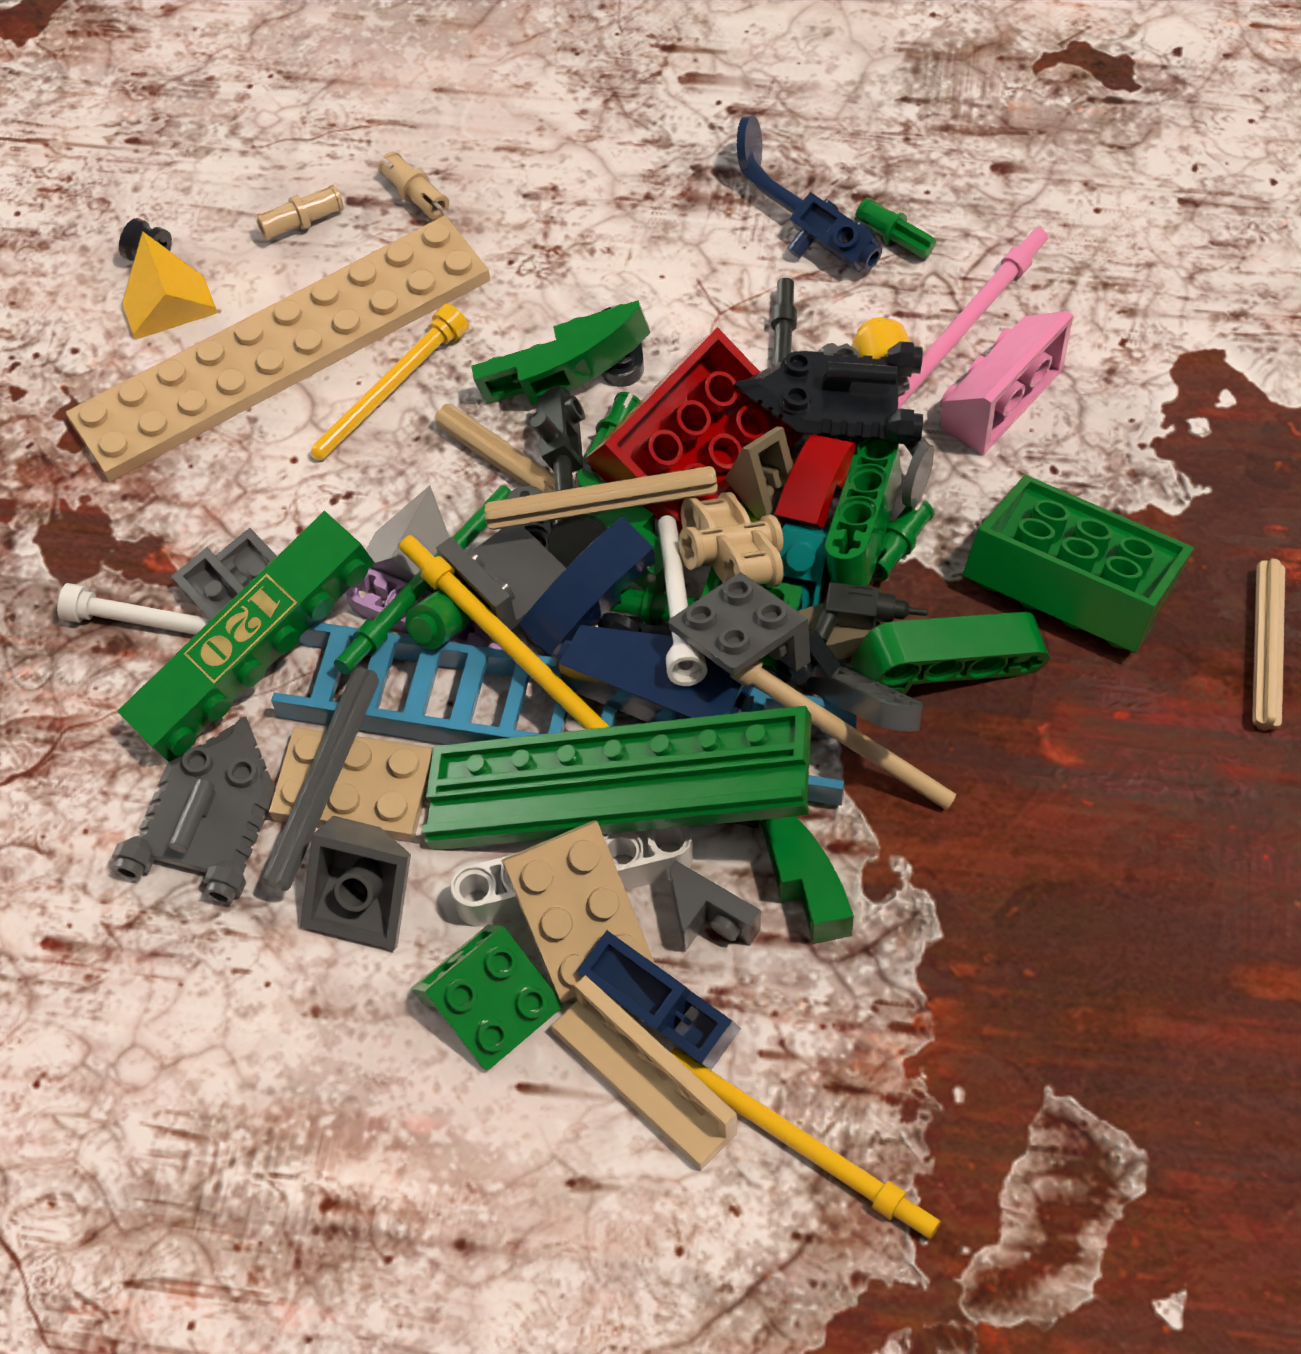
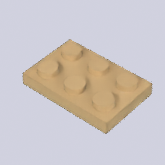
M299 727L293 728L269 809L272 821L287 823L326 731ZM356 736L317 828H320L332 816H337L378 826L394 840L414 843L428 789L433 748Z
M593 820L501 860L555 994L561 1003L576 997L574 985L583 978L576 971L606 930L654 963L598 821Z

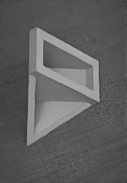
M430 485L375 532L366 548L367 553L375 562L370 569L378 570L409 583L420 569L399 549L401 541L408 535H413L434 556L437 553L436 547L449 538ZM430 587L427 591H430V592L433 593V592H435L436 590H434L432 587Z

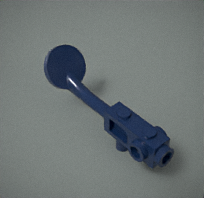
M754 115L743 116L737 131L739 167L744 176L763 194L792 213L789 220L799 233L789 244L787 250L800 259L810 245L815 242L859 273L863 268L866 270L872 269L882 255V248L875 235L870 233L871 230L862 222H854L839 212L838 207L828 199L823 201L809 192L805 199L802 200L772 179L761 167L763 146L759 121Z

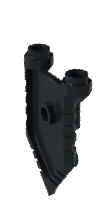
M899 341L887 350L886 357H879V359H873V356L863 355V358H858L854 354H848V357H845L841 353L824 355V352L794 351L789 353L782 362L773 365L772 368L769 367L763 370L762 373H757L745 380H739L733 386L734 389L755 404H761L760 407L765 411H772L771 415L781 419V422L800 434L821 435V433H830V436H840V434H843L846 437L855 438L856 435L866 439L878 437V440L911 445L912 441H921L923 414L914 413L913 409H898V376L911 377V374H920L923 347L914 346L913 342Z

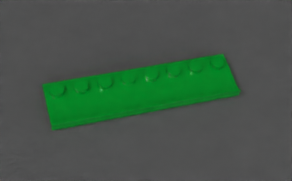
M806 706L433 746L426 796L430 801L427 824H422L421 833L425 836V842L431 849L442 850L549 840L593 820L598 821L602 834L805 816L809 814L807 801L812 715Z

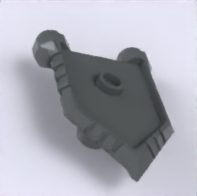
M246 716L218 733L219 736L215 738L213 736L206 740L205 744L192 747L183 755L167 763L159 781L161 787L159 791L154 793L151 800L153 805L149 806L145 815L148 817L140 825V835L131 837L116 845L112 858L115 862L113 870L117 874L128 879L140 880L143 873L150 871L154 860L205 872L206 875L203 880L206 885L205 894L217 902L231 904L235 897L242 895L246 885L243 873L247 865L244 863L251 856L253 851L251 846L257 841L259 836L257 831L264 824L263 816L265 812L269 811L275 792L269 772L264 771L267 767L264 759H260L262 757L260 749L255 748L258 744Z

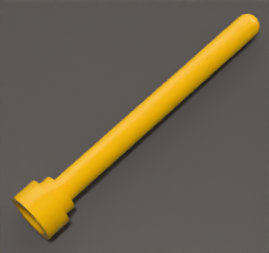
M445 303L432 315L433 322L429 325L430 331L312 445L310 451L312 457L316 460L325 459L442 343L456 342L469 330V323L464 315L448 303Z

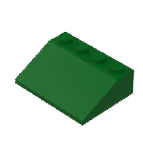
M1024 475L978 528L962 576L975 581L983 589L998 591L1016 599L1022 606L1028 609L1040 610L1054 616L1070 628L1083 629L1101 637L1115 648L1128 649L1136 653L1154 626L1195 547L1028 475Z

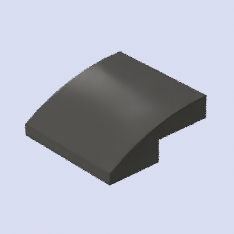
M249 527L217 555H214L206 547L171 577L211 620L277 555Z

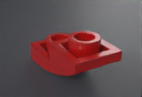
M811 434L791 469L779 499L775 516L784 521L823 529L835 488L843 489L856 444Z

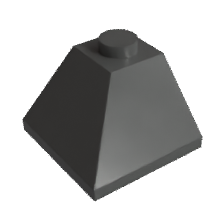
M332 816L312 834L300 927L395 950L398 947L411 854L378 826Z

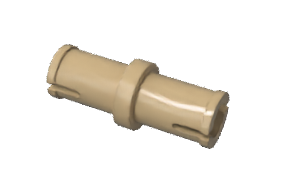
M394 151L385 154L383 157L393 165V168L388 167L380 160L378 165L379 173L397 187L398 194L405 201L414 202L430 219L435 220L442 217L444 214L434 206V203L437 202L447 211L450 204L448 197L430 184L426 173L420 169L412 168L402 159L400 154Z
M332 184L325 189L302 198L298 195L290 197L288 199L289 203L262 214H256L255 220L262 237L267 241L274 236L297 227L301 230L309 228L312 221L337 211L340 212L344 209V205L339 191Z

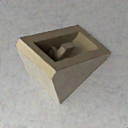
M777 426L743 447L725 477L727 483L758 521L765 515L775 516L779 499L793 467L784 429ZM775 516L778 519L780 525L785 522L784 520H781L780 518Z

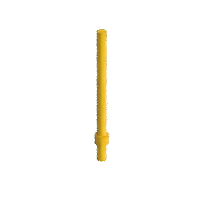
M408 535L401 541L399 549L422 571L421 577L434 590L441 589L585 730L610 727L454 576L455 569L441 556L434 557L413 535Z
M677 1047L670 1052L731 1109L872 1201V1208L889 1220L895 1216L929 1240L933 1237L941 1221L906 1198V1191L891 1181H887L885 1184Z

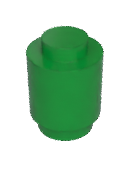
M441 589L436 590L411 607L405 619L406 628L411 638L418 645L426 649L440 647L464 630L470 622V617Z

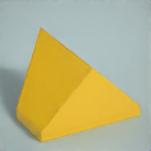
M142 231L122 302L135 340L217 314L218 312L205 277Z

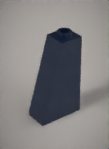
M580 625L572 641L567 639L562 644L556 660L561 680L575 693L649 723L741 713L754 688L752 685L746 688L730 677L727 671L706 656L707 674L702 681L691 686L674 684L668 678L665 660L666 654L673 645V637L668 635Z

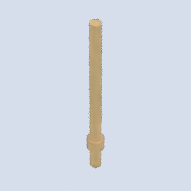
M758 660L739 674H730L732 679L746 688L752 685L786 708L806 706L812 715L811 724L944 810H947L953 803L956 793L762 668L763 662Z

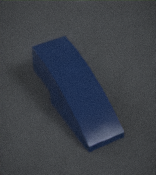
M621 516L579 554L554 580L521 620L519 627L547 657L556 656L565 640L569 639L572 641L580 625L591 626L621 601L620 593L656 563L654 547Z
M608 930L605 931L576 971L582 977L586 975L608 996L710 1070L714 1068L741 1030L735 1022Z

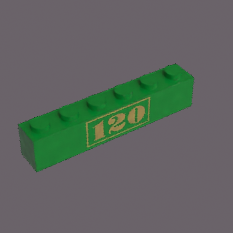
M324 510L124 703L117 712L152 748L168 762H171L177 756L184 754L194 745L196 738L212 722L221 719L229 711L231 703L247 688L256 685L263 678L266 669L282 654L291 651L299 642L300 636L312 624L326 617L333 609L334 603L350 587L360 584L375 562L362 544Z

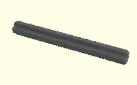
M356 667L349 678L263 875V880L266 884L274 889L287 891L291 888L312 839V834L316 830L379 684V678L372 670Z

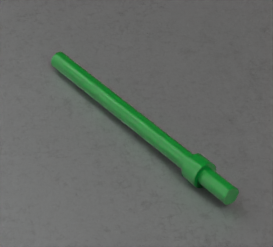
M500 486L452 538L463 549L467 548L487 527L484 511L485 504L492 501L505 500L511 490L506 486ZM421 570L373 620H366L354 632V641L334 661V666L339 672L348 675L368 653L374 654L387 641L388 631L431 587L421 577Z

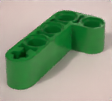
M821 433L818 436L856 444L843 489L835 488V490L842 491L825 542L830 583L867 586L872 579L902 482L899 444L878 440V437L866 439L856 435L853 438L846 437L843 434H840V436H830V433Z
M1028 612L883 623L870 630L851 659L849 667L855 672L906 695L912 684L1027 675L1043 668L1049 662L1050 656L1034 615Z

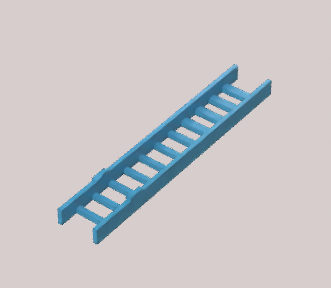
M315 622L300 636L299 641L301 645L325 648L324 656L311 698L273 693L271 702L278 718L329 726L339 702H333L341 672L334 666V661L354 641L353 634L358 628ZM387 633V641L374 654H367L371 655L368 669L377 674L379 684L360 725V731L449 745L542 735L540 733L516 730L529 679H533L504 650L454 642H445L436 649H426L418 645L411 636ZM537 655L561 679L559 667L556 665L557 658ZM393 659L417 662L403 712L379 709ZM439 666L464 669L450 720L425 716ZM485 673L512 677L500 727L472 723ZM753 688L741 713L786 707L757 688ZM804 695L856 729L857 715L823 698ZM557 702L548 734L564 731L568 713ZM604 705L601 718L610 727H614L618 710ZM809 775L808 801L842 806L844 796L843 780Z

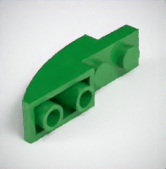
M639 300L627 304H619L611 309L584 317H576L568 322L553 326L556 338L554 341L536 344L525 350L505 356L493 357L485 362L472 365L473 380L486 404L525 393L531 406L537 404V396L545 393L551 387L560 385L571 391L607 371L632 352L651 333Z

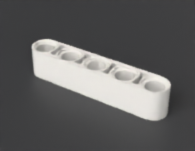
M689 826L603 834L612 858L622 854L633 857L632 861L627 864H615L625 890L669 880L670 866L675 860L691 868L693 846L692 831ZM671 842L682 846L675 852H665L659 849L663 844ZM509 856L469 865L460 869L455 874L451 883V891L457 913L466 924L475 927L486 926L487 924L524 916L501 862L502 859ZM481 890L487 892V895L479 901L471 902L465 899L474 891Z

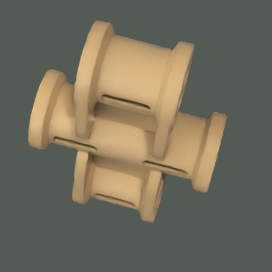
M732 492L721 493L717 499L699 501L693 497L686 498L681 506L683 529L679 536V549L685 567L689 570L699 569L703 563L712 562L717 576L723 583L741 572L757 584H764L767 588L778 587L783 579V563L780 554L783 548V533L781 525L774 515H765L757 522H750L746 510Z

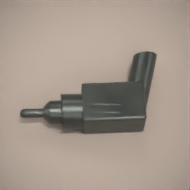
M831 582L829 583L825 603L812 629H816L825 643H827L835 625L872 630L876 626V621L887 623L892 622L893 619L903 620L909 614L927 616L928 610L910 607L905 600H897L896 594L880 593V588Z

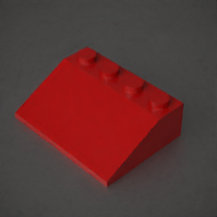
M717 327L699 341L585 460L607 483L711 466L716 473L717 492L695 498L699 501L717 499L721 493L732 492L741 503L742 500L727 483L725 477L742 448L777 426L784 429L789 449L803 434L797 433L781 422V419L771 415L772 411H765L760 407L761 404H755L733 388L734 383L737 381L745 380L761 372ZM685 499L642 506L652 512L657 520L666 515L672 516L676 520L678 534L681 533L683 529L681 506Z

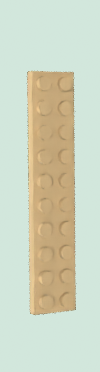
M444 215L66 411L67 417L107 480L111 482L440 308L445 303H449L491 281L489 269L447 216Z

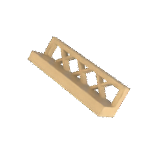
M585 975L574 985L577 1002L552 1025L553 1033L701 1171L737 1135V1113Z

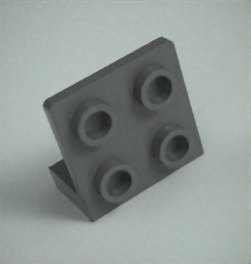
M522 525L502 528L474 550L470 547L463 549L452 537H449L436 547L438 556H441L455 569L454 576L510 630L519 625L535 602L566 569Z
M741 572L669 619V629L731 675L739 674L766 654L775 660H781L796 672L811 662L808 618Z

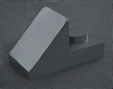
M675 860L670 866L671 891L684 950L690 947L707 921L710 922L712 929L723 938L730 941H735L737 938L750 946L761 930V910Z

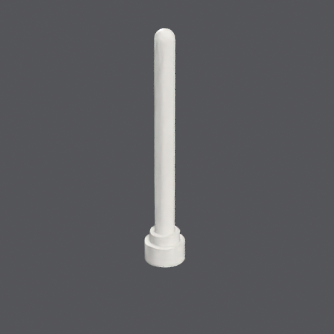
M666 515L659 519L658 531L671 618L687 608L688 602L676 520L672 516ZM672 632L673 645L665 658L668 678L671 682L680 686L695 685L702 681L707 674L705 655Z
M66 583L63 586L57 607L58 616L61 620L80 623L83 619L90 620L93 616L194 635L210 621L209 618L96 598V594L89 592L86 586Z

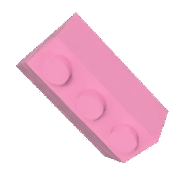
M1067 311L1024 316L1012 329L1006 328L1003 330L991 352L986 357L979 356L969 368L967 377L958 386L956 384L951 385L944 393L940 401V407L942 408L940 428L984 456L1063 371L1073 315Z

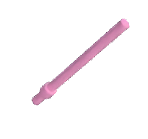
M1035 228L1019 247L1014 246L1001 260L1002 266L924 353L920 374H911V377H907L910 384L909 390L898 394V409L909 399L1014 278H1020L1032 265V257L1048 240V234L1043 229Z

